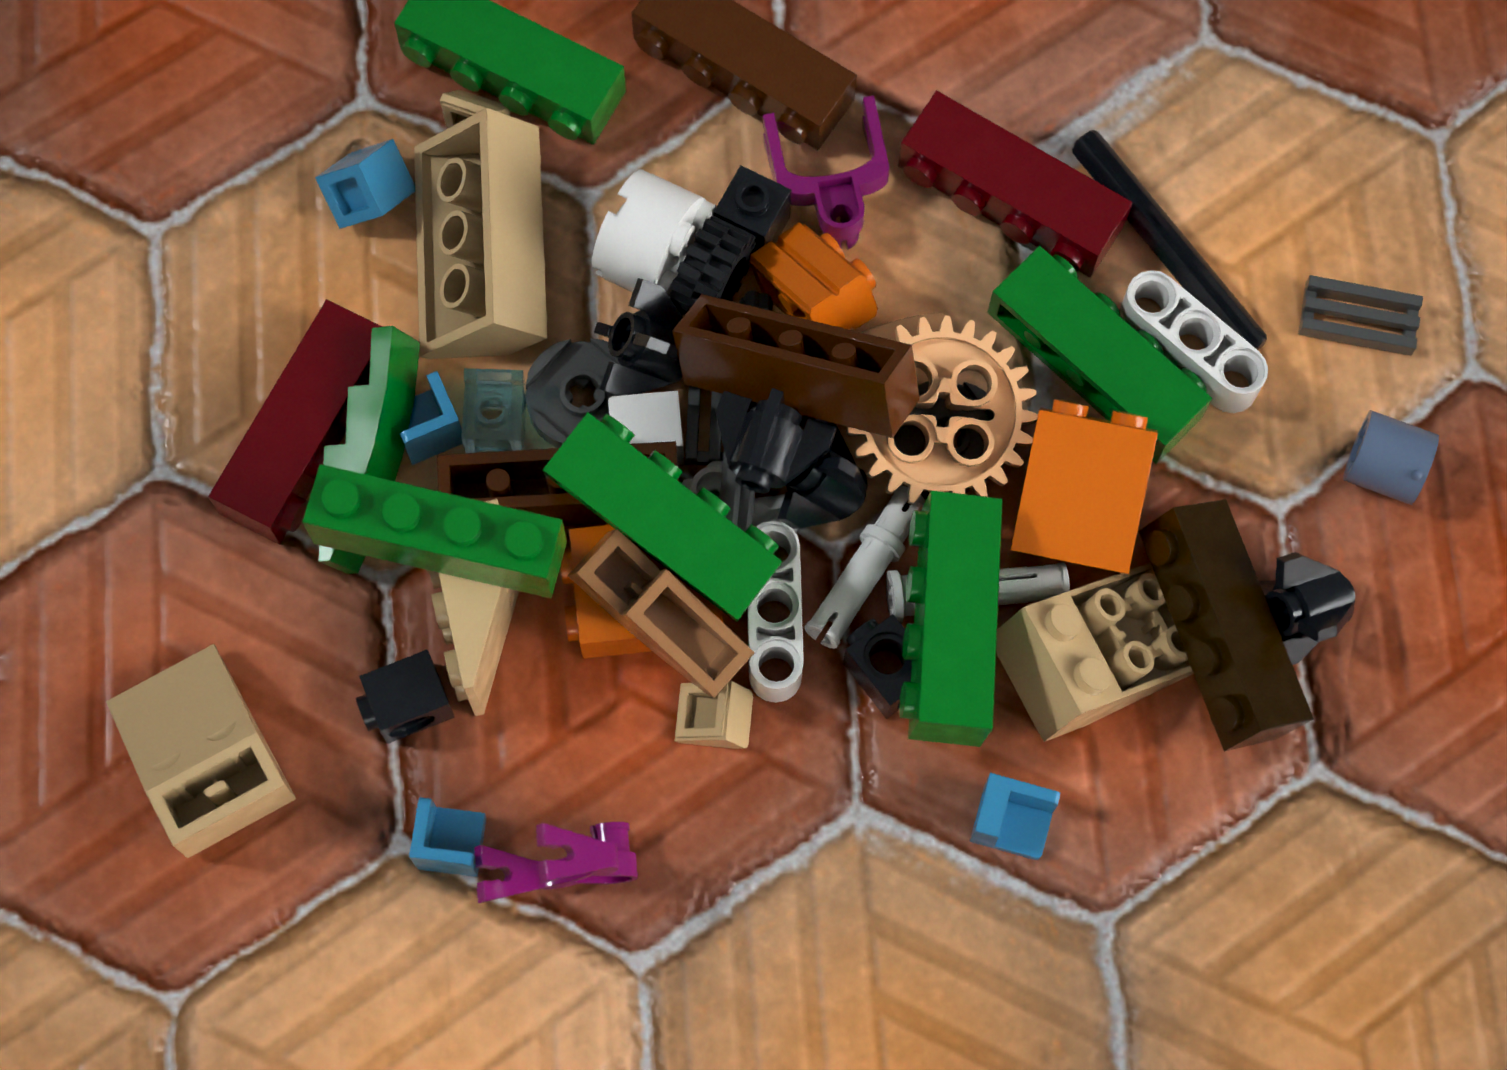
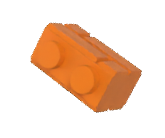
M798 222L780 234L778 242L770 241L750 255L749 263L761 293L770 295L773 304L786 315L848 330L850 328L858 329L877 315L878 307L872 290L876 288V281L871 271L858 258L852 262L845 259L841 247L827 232L818 236L808 226Z

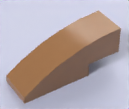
M618 529L607 532L568 575L573 582L623 627L711 698H715L755 653L667 569L660 570Z

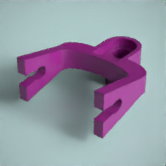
M874 95L863 97L864 116H862V128L872 159L856 169L839 174L809 177L789 172L784 163L774 113L763 114L764 147L773 181L792 190L791 205H814L823 234L825 232L829 233L837 241L841 249L842 241L846 240L847 249L852 248L858 242L859 232L864 224V202L862 196L882 189L889 180V162ZM837 217H840L841 223L836 222Z
M604 822L595 824L596 826L592 825L590 826L592 837L545 823L536 825L537 847H548L551 849L560 847L566 851L567 857L557 860L536 861L484 845L474 847L476 868H486L489 870L498 868L505 875L504 881L497 879L477 883L478 904L535 890L558 889L577 884H618L638 879L636 853L630 852L629 823Z

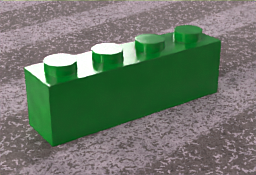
M408 0L394 22L400 49L409 60L426 68L432 64L450 73L452 79L465 89L474 92L482 89L498 97L499 101L506 108H509L510 111L521 116H527L530 113L546 121L554 132L569 140L580 138L594 145L626 93L623 65L491 0Z
M1039 246L992 292L987 313L1107 421H1111L1113 411L1148 417L1146 428L1158 431L1152 460L1154 463L1157 464L1203 418L1212 397L1206 393L1207 389L1202 380L1186 368L1179 369L1163 355L1164 352L1161 345L1152 335L1143 330L1136 331L1120 317L1121 314L1116 304L1106 295L1100 292L1094 294L1078 280L1077 272L1063 257L1059 255L1051 256Z
M587 412L543 468L545 475L614 529H618L632 543L735 622H738L781 566L782 560L774 555L779 545L752 524L744 532L728 520L726 515L731 508L706 488L702 487L696 495L677 481L683 472L665 456L654 450L647 458L629 443L635 435L614 417L606 413L599 421Z
M322 464L319 465L302 522L313 543L551 599L567 543L562 519Z
M931 490L922 510H914L912 513L909 545L918 547L917 567L911 566L908 572L906 602L915 603L914 624L907 623L903 639V659L912 661L911 682H903L899 704L900 718L909 719L908 739L980 747L993 730L1002 522L1001 498Z

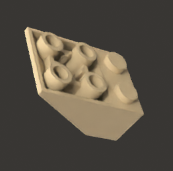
M498 499L485 501L488 503L499 505ZM427 570V573H430L433 588L442 587V592L432 594L439 629H442L446 645L454 643L455 646L454 650L444 652L451 685L455 687L458 701L468 699L475 716L485 714L519 591Z
M1151 563L1131 569L1129 574L1120 573L1024 606L997 629L996 653L1043 742L1087 726L1194 674Z
M214 644L106 701L142 786L172 845L185 857L189 858L296 799Z

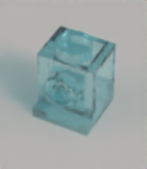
M464 368L465 388L461 439L465 452L524 450L525 396L527 388L523 370ZM483 410L502 411L501 415L495 419H487L482 416Z

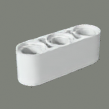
M1150 270L1141 272L1132 279L1120 306V317L1136 331L1143 330L1152 335L1161 345L1164 352L1163 355L1179 369L1186 368L1195 373L1205 384L1206 393L1212 397L1210 403L1214 407L1228 413H1238L1249 408L1268 375V366L1262 354L1170 276L1160 271ZM1140 298L1152 299L1158 303L1161 311L1155 313L1146 312L1138 306L1136 300ZM1190 334L1200 338L1204 343L1205 349L1194 350L1188 348L1182 343L1180 336ZM1224 372H1239L1248 380L1249 386L1243 388L1235 387L1227 381Z
M772 520L763 522L756 527L784 548L789 556L782 562L781 566L747 609L748 647L755 652L748 660L750 685L756 695L765 701L777 703L788 700L798 691L802 680L804 656L800 543L797 534L790 526L783 522ZM778 601L788 607L790 615L782 622L772 623L764 620L758 613V610L766 602ZM778 658L786 661L791 666L793 672L785 680L776 682L765 678L759 668L768 659Z

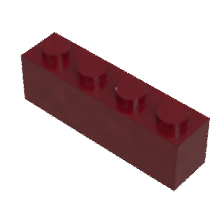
M937 90L901 142L898 167L903 169L904 174L913 183L923 188H936L951 197L953 203L963 212L972 216L982 215L1000 225L1003 233L1013 241L1020 244L1031 243L1036 247L1041 246L1051 256L1059 255L1073 266L1076 272L1079 271L1090 278L1125 226L1133 204L1132 201Z
M325 300L208 496L220 515L279 545L288 531L295 532L303 522L309 502L306 499L312 491L319 465H323L324 446L338 445L346 433L348 387L369 385L372 328L382 326L332 301Z

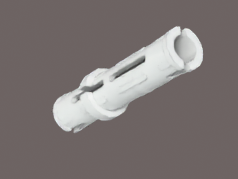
M899 486L894 491L893 496L875 524L866 525L860 535L862 544L854 553L811 620L804 626L807 634L814 640L817 639L826 623L831 621L833 624L820 644L833 649L838 647L852 620L884 574L890 562H898L905 551L903 542L909 535L912 513L914 510L921 511L926 502L922 495L913 505H910L906 512H903L902 508L908 500L909 487Z

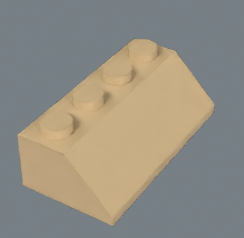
M485 108L414 147L420 357L426 359L511 355L547 339L539 126Z

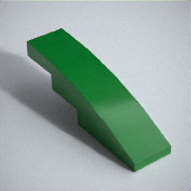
M394 326L372 328L369 385L348 387L345 444L324 446L323 465L391 481L396 480L405 448L400 433L409 429L415 400L420 350L419 341ZM319 545L318 562L347 574L358 573L366 557L365 555Z

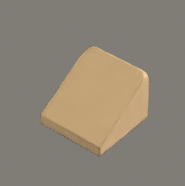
M463 90L443 93L440 99L445 124L448 128L485 108L508 116L511 113L509 108H506L501 103Z
M729 681L715 698H711L693 683H681L674 741L682 744L712 747L747 748L753 704L752 691L733 681Z

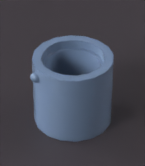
M1370 410L1362 423L1352 447L1343 480L1412 505L1417 499L1432 466L1439 443V435Z

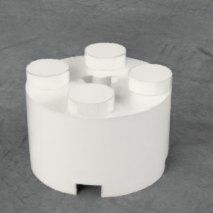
M639 169L626 180L618 192V195L627 199L626 202L621 206L617 214L608 211L595 242L592 267L598 269L595 272L596 275L628 291L633 292L636 281L640 278L662 286L669 295L672 291L670 289L671 284L679 273L677 269L680 262H683L687 255L685 253L690 244L693 245L695 235L699 229L703 228L704 222L710 219L711 216H714V210L717 206L706 201L704 197Z

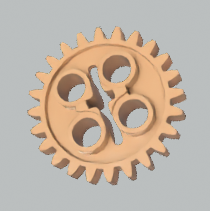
M945 315L940 324L939 331L932 332L927 319L921 317L918 321L916 336L912 337L902 325L896 327L895 335L898 342L912 345L915 367L924 371L929 380L928 391L919 396L920 400L915 408H932L937 399L942 398L946 399L945 405L949 410H990L994 415L992 420L985 421L954 416L946 422L944 427L936 426L937 420L933 415H909L902 426H916L923 432L926 441L924 451L914 456L901 453L894 444V437L890 438L848 427L846 430L847 435L864 436L866 441L855 451V458L873 455L876 460L868 473V477L871 479L886 471L891 476L886 492L888 494L893 493L901 484L908 486V504L913 505L920 497L922 491L929 492L930 494L931 490L965 494V489L970 488L976 496L987 497L985 479L989 478L1000 486L1005 485L1008 480L1001 465L1004 463L1015 468L1021 467L1024 461L1013 448L1014 446L1032 445L1033 438L1020 429L1021 425L1037 421L1038 414L1023 410L1022 403L1032 399L1037 393L1035 389H1019L1017 384L1029 369L1027 366L1010 370L1006 363L1012 357L1015 348L1010 346L996 353L992 349L997 334L994 330L986 334L981 341L973 338L975 331L973 320L967 322L961 333L953 332L950 316ZM973 370L983 375L988 387L986 396L978 400H971L961 395L957 388L958 374L963 371ZM960 429H973L983 438L984 450L979 458L966 459L955 450L953 439L955 433Z

